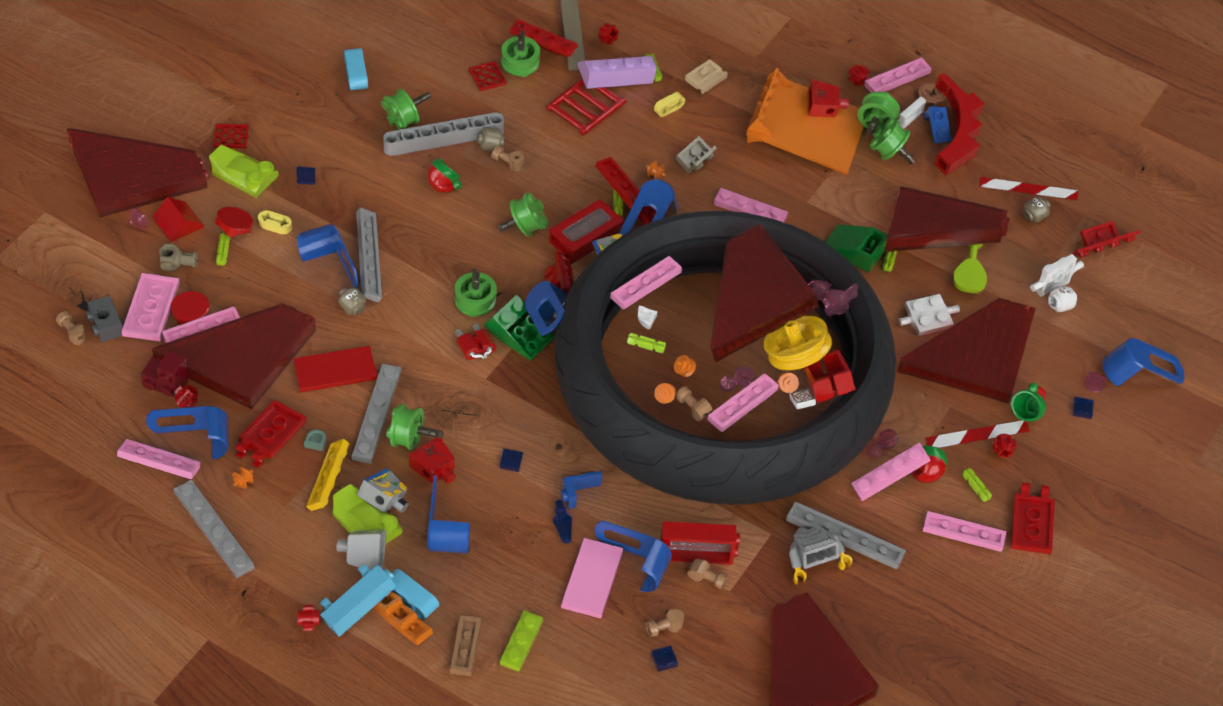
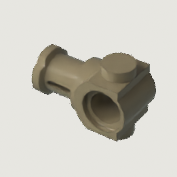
M163 244L159 249L160 268L164 271H174L180 268L181 265L197 267V251L193 253L182 252V249H178L175 244Z

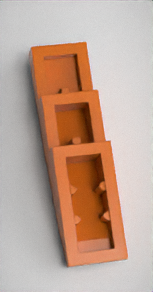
M392 591L373 607L389 624L417 646L433 634L432 628L418 619L416 612L404 605L401 597Z

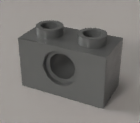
M110 296L87 302V319L89 322H93V325H91L95 336H99L101 342L122 336V323Z

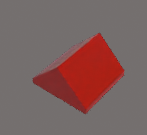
M168 196L153 215V220L170 242L204 228L203 223L185 201Z

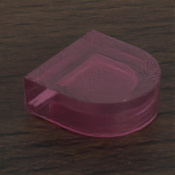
M136 208L130 211L132 225L138 229H144L149 225L147 217Z
M1089 371L1084 386L1091 392H1099L1103 389L1107 378Z

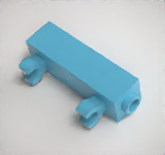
M363 564L358 568L363 578L332 604L325 597L319 602L325 610L320 614L321 617L338 637L396 588L392 581L394 576L388 569L383 570L377 565L370 571Z

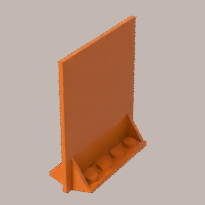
M776 68L772 73H769L752 119H750L751 122L746 132L747 143L763 141L847 175L864 128L858 119L859 108L849 104L848 109L839 108L835 117L808 116L809 88L787 80L779 71V68Z

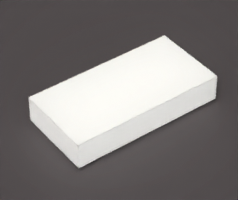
M920 97L900 114L899 125L903 129L924 112L926 99Z

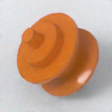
M657 161L650 163V165L647 164V176L651 177L653 175L654 179H660L662 176L665 177L664 164L658 166Z
M686 355L678 357L674 363V371L682 377L691 376L696 368L695 361Z
M785 372L778 377L777 384L780 390L792 393L798 388L799 380L795 374Z
M662 383L655 389V398L660 403H670L675 399L676 390L673 385Z
M240 467L239 474L237 472L232 473L233 486L237 485L246 489L247 482L250 484L254 482L253 470Z

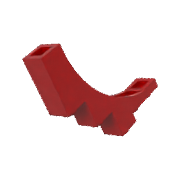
M942 73L938 76L935 87L948 99L956 121V134L953 141L938 153L934 165L947 176L976 156L980 145L973 138L978 136L983 124L975 117L981 114L985 103L973 92L967 95L951 78Z

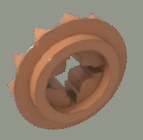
M935 83L923 84L918 91V96L926 99V104L932 103L933 106L936 103L941 104L946 98L935 87Z

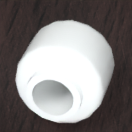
M1069 286L1056 288L1051 291L1048 302L1050 307L1056 312L1068 311L1075 307L1077 294Z

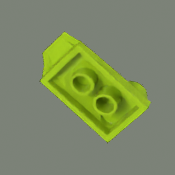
M220 145L209 156L212 165V175L255 198L279 176L278 171L274 169V165L271 162H260L224 145Z
M353 484L347 485L333 495V516L349 533L357 530L384 529L386 530L385 544L403 533L402 527L398 524L395 516L380 511L357 495L359 488Z

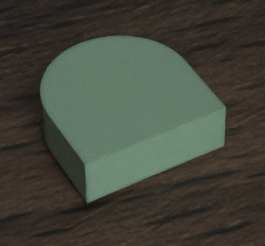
M318 429L310 431L304 441V447L324 451L327 442L326 434Z

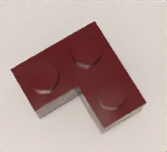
M169 351L162 360L152 357L141 373L142 385L149 390H155L166 396L174 397L177 388L180 385L184 387L189 382L186 357Z

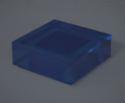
M297 166V183L315 185L316 168Z
M1074 397L1072 416L1092 419L1094 400Z
M504 449L500 469L519 472L523 452Z
M672 646L651 651V656L658 672L678 667V661Z

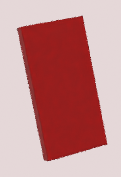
M370 346L293 358L300 393L377 380Z

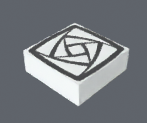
M809 389L790 393V400L796 409L816 405V399Z

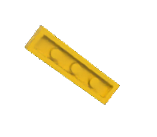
M345 439L330 444L306 505L310 511L324 508L329 501L328 497L334 488L335 479L341 470L340 466L347 454L349 442Z

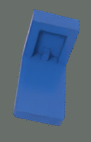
M928 107V110L923 113L924 120L930 119L934 144L950 142L951 134L946 107Z
M592 471L582 475H571L563 478L561 498L563 502H566L568 509L576 508V490L602 485V472Z

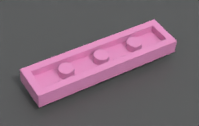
M919 58L865 80L864 86L870 92H886L930 74L932 68L923 58Z
M723 188L719 190L714 199V205L732 212L760 215L784 223L788 217V211Z
M668 256L611 292L610 298L624 310L680 274L682 267Z
M231 307L162 331V336L169 350L240 326L242 325V320L235 307Z
M764 373L709 414L708 421L719 431L723 432L775 393L779 385Z
M129 439L124 441L117 453L118 457L191 480L200 469V461Z
M919 442L851 484L860 499L864 501L931 460Z
M930 511L927 512L923 532L1002 552L1006 531Z

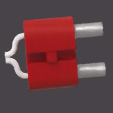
M479 324L473 325L474 335L472 336L470 333L463 334L461 329L455 331L458 337L457 345L467 360L479 357L482 359L487 358V355L492 354L496 350V345L486 329H481Z

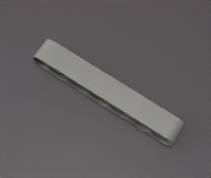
M489 113L390 131L383 136L384 152L387 155L394 156L477 140L478 133H481L485 127L499 129L503 134L504 116L500 113Z

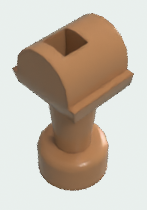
M495 146L491 154L492 159L506 161L509 163V168L512 172H521L524 169V155L521 152L514 151L509 154L504 152V148Z
M63 311L59 313L56 317V322L60 327H65L68 330L70 343L72 342L74 345L83 344L85 342L83 325H75L69 312Z
M684 386L676 393L675 398L680 403L686 402L692 409L693 419L700 421L712 413V407L704 398L700 400L691 396L692 391L688 387Z
M695 559L687 575L696 582L703 579L715 582L714 586L722 590L728 575L720 572L718 575L709 570L710 565L708 562Z
M671 609L668 611L665 619L658 622L654 620L645 622L647 634L652 638L658 636L659 631L664 629L674 633L678 632L683 627L684 613L679 609Z

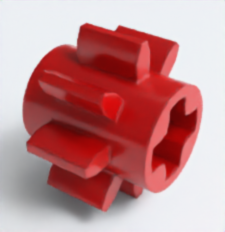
M604 23L603 27H599L597 36L601 43L610 45L613 44V41L618 40L619 31L616 25Z
M862 64L860 66L854 65L849 70L850 77L848 80L855 84V86L865 85V80L869 79L867 74L870 71Z
M180 385L175 391V402L181 408L195 407L199 402L197 400L199 393L191 385H185L184 387Z
M1003 433L999 434L996 439H993V452H997L998 456L1008 458L1016 452L1017 442L1016 439H1012L1011 435Z
M304 605L303 610H298V626H303V631H314V626H319L320 611L314 610V605Z

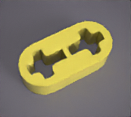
M675 92L658 101L654 106V111L660 117H664L680 109L686 100L679 92Z
M267 210L258 214V224L263 229L279 234H288L292 230V221L288 216Z

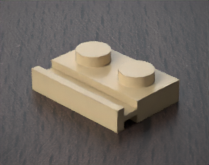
M709 59L685 75V81L697 90L700 89L701 93L704 94L726 79L728 72L722 71L720 66Z

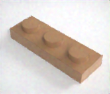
M460 615L450 667L451 674L471 676L481 618Z

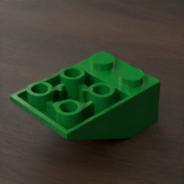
M838 224L825 243L838 251L852 265L870 273L887 248L889 234L874 227Z
M518 295L514 296L484 324L498 340L529 360H532L555 338L552 332L544 336L540 335L525 309V303Z

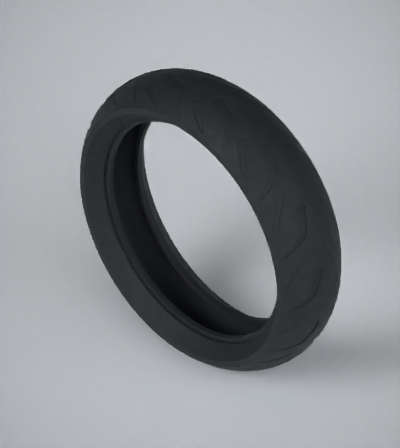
M732 211L684 213L650 222L634 229L631 233L621 236L602 250L578 276L566 297L563 306L565 309L564 316L556 329L555 366L558 382L568 410L585 437L606 459L636 480L670 495L704 503L739 505L773 501L806 491L820 484L823 480L834 476L846 467L873 438L887 412L894 388L896 374L894 339L885 310L868 281L844 256L821 239L793 225L749 213ZM668 256L682 267V272L674 278L700 273H729L752 277L774 284L800 298L812 307L828 324L843 351L845 361L852 374L855 390L839 395L825 411L805 425L774 437L758 440L728 441L704 438L672 428L650 416L632 402L616 383L607 366L602 350V340L609 324L622 309L610 298L611 292ZM814 283L813 289H808V287ZM818 290H820L818 297L815 295L813 296L814 292H818ZM809 293L814 300L805 301V296Z

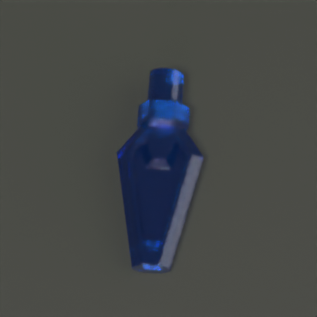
M557 500L555 501L556 515L553 518V523L562 542L567 544L572 539V517L567 513L563 501Z

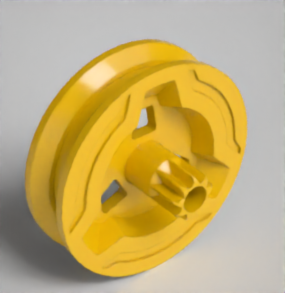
M801 316L777 325L767 334L764 340V349L768 354L770 364L780 370H797L819 361L828 353L832 345V339L827 332L826 323L818 317Z

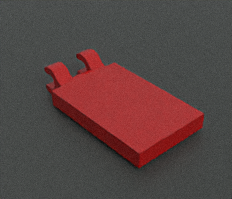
M274 400L239 435L240 443L235 447L238 450L235 456L243 459L248 450L254 452L251 456L254 459L251 465L259 468L266 457L272 459L307 423V417Z
M1022 482L1019 494L1015 493L1011 549L1051 555L1055 499L1049 498L1050 486L1042 485L1039 497L1029 495L1030 483Z

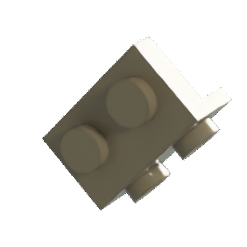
M698 136L674 159L688 174L693 170L697 172L704 165L702 163L704 160L708 162L715 155L713 151L717 149V146L715 145L710 148Z

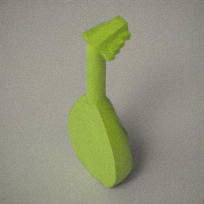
M972 239V241H966L967 246H970L969 258L956 268L953 284L961 292L977 294L984 290L987 283V275L981 263L976 259L977 249L982 247L983 243Z

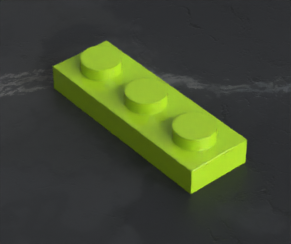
M523 611L501 657L500 665L520 672L543 623V617Z

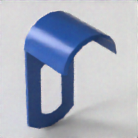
M654 179L645 182L641 186L637 199L620 231L622 236L631 233L643 206H650L655 209L656 214L652 222L664 218L671 201L675 213H677L678 203L670 184L663 180Z
M328 224L300 232L297 235V245L302 261L337 252L352 286L358 288L356 268L335 225ZM342 251H343V253H344V255H345V257H346V259H347V261H348V263H349V266H350V268H351V270H352L353 278H352V275H351V273H350V271H349V269H348V267H347V265H346V263H345V260H344L343 255H342Z
M550 281L538 283L530 291L525 301V309L541 336L550 333L562 320L565 312L562 304L568 295ZM556 312V313H557V317H556V319L554 320V322L551 324V322H552V317H553L554 313Z
M1131 337L1103 359L1104 373L1116 386H1120L1142 368L1179 384H1182L1184 381V370L1176 356ZM1150 353L1173 363L1176 374L1174 375L1160 367L1154 366L1149 358Z
M202 406L151 410L147 415L146 424L155 433L208 429V438L212 439V459H218L228 451V416L225 411L218 407ZM192 415L195 418V423L188 425L160 427L156 423L159 417Z
M434 475L427 548L429 551L467 554L470 548V524L467 522L434 520L437 495V475Z
M604 520L598 522L595 527V534L600 542L621 547L624 551L646 558L642 571L648 573L640 591L652 592L656 590L672 557L669 547L657 538ZM610 530L637 539L641 546L637 549L605 537L604 532Z

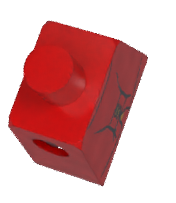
M812 80L808 89V116L835 117L839 108L848 109L849 99L840 97L839 87L818 80Z
M437 437L409 454V467L430 483H434V475H437V481L443 479L447 484H450L456 478V475L453 473L455 470V459L442 438Z

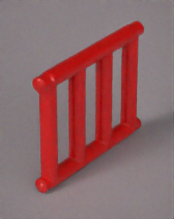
M582 78L550 102L545 108L547 111L552 110L580 130V134L584 136L622 107L627 100L624 97L619 98L605 87L594 88L614 102L613 105L608 107L582 89L585 85ZM577 93L600 109L602 113L598 116L594 115L570 98V96ZM564 101L591 120V122L585 126L558 107V105Z

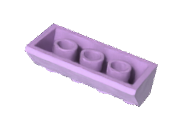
M652 56L578 62L577 64L586 88L653 84L656 73V65Z

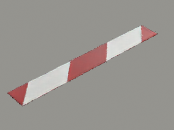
M980 177V187L1078 200V190Z
M1022 420L931 436L925 439L928 446L940 448L996 438L999 434L1003 433L1013 435L1030 432L1026 421Z

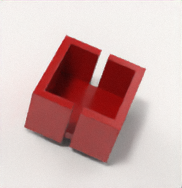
M840 350L827 353L823 357L826 374H823L820 360L803 368L806 382L817 403L833 398L834 394L839 396L855 390L851 371Z

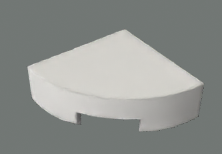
M639 305L637 317L641 325L650 330L657 317V311Z

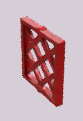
M496 61L468 68L479 91L494 89L495 87L507 84ZM487 70L489 72L488 74L482 73V71ZM491 72L497 74L495 77L490 76ZM479 76H485L484 80L479 79ZM488 78L493 79L492 83H491V82H488V81H486V80H487Z
M216 124L214 148L224 145L229 148L247 149L249 124ZM220 128L222 132L218 134L217 131ZM233 129L236 132L230 134L228 131ZM246 129V134L241 133V131ZM226 133L228 137L224 139L222 135ZM236 134L241 135V137H239L238 139L235 138L234 136H235ZM217 138L222 140L219 143L216 142ZM230 138H232V139L235 140V141H233L232 143H229L227 140H229ZM244 138L245 143L240 142V140Z

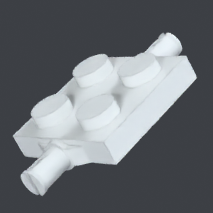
M1071 254L1060 258L1053 264L1046 265L1042 269L1040 280L1030 285L1031 291H1036L1042 297L1052 290L1068 284L1073 273L1084 268L1083 262H1076L1077 258Z
M940 294L906 301L904 307L908 317L898 318L899 326L911 324L918 336L951 329L954 323L950 314L959 313L960 308L958 305L947 307Z

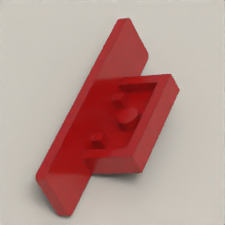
M519 19L510 28L511 34L518 36L520 30L525 31V37L533 39L539 47L558 55L562 54L571 57L578 47L576 42Z
M1114 221L1094 226L1079 232L1085 247L1071 254L1082 258L1089 255L1090 251L1098 253L1105 250L1106 246L1113 248L1120 245L1121 241L1125 240L1126 243L1136 240L1135 236L1141 232L1137 230L1119 236Z
M556 251L554 253L556 262L552 266H548L544 271V281H550L568 294L575 282L571 259L567 254H561L559 251Z

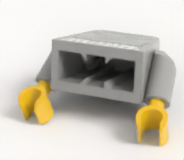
M801 527L797 530L789 551L792 568L795 569L793 581L796 585L798 584V576L803 578L804 583L806 581V573L801 570V567L804 569L839 557L838 567L841 570H844L846 567L844 562L847 563L848 567L851 566L852 558L844 554L845 549L837 535L826 532L821 527H814L808 530L805 527Z

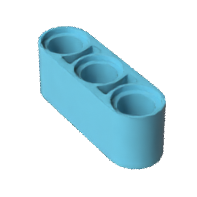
M362 48L344 50L350 91L368 89Z
M395 569L391 573L394 576L392 581L396 586L392 592L401 597L403 604L415 611L419 619L425 620L439 607L436 597L403 571Z

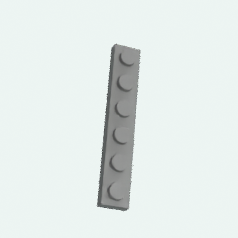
M359 208L356 211L361 292L366 299L379 302L382 299L376 213Z
M382 364L352 453V460L372 464L401 374V367Z
M190 480L174 488L177 498L236 579L253 570V562L194 482Z
M797 502L793 504L786 518V521L799 527H805L807 530L821 527L826 532L837 535L843 546L895 569H898L906 550Z

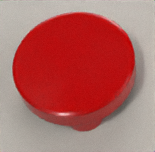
M231 206L219 209L214 221L217 226L226 231V235L229 237L250 233L253 226V218L248 212Z
M196 291L180 293L171 303V313L178 325L208 316L210 312L208 298Z

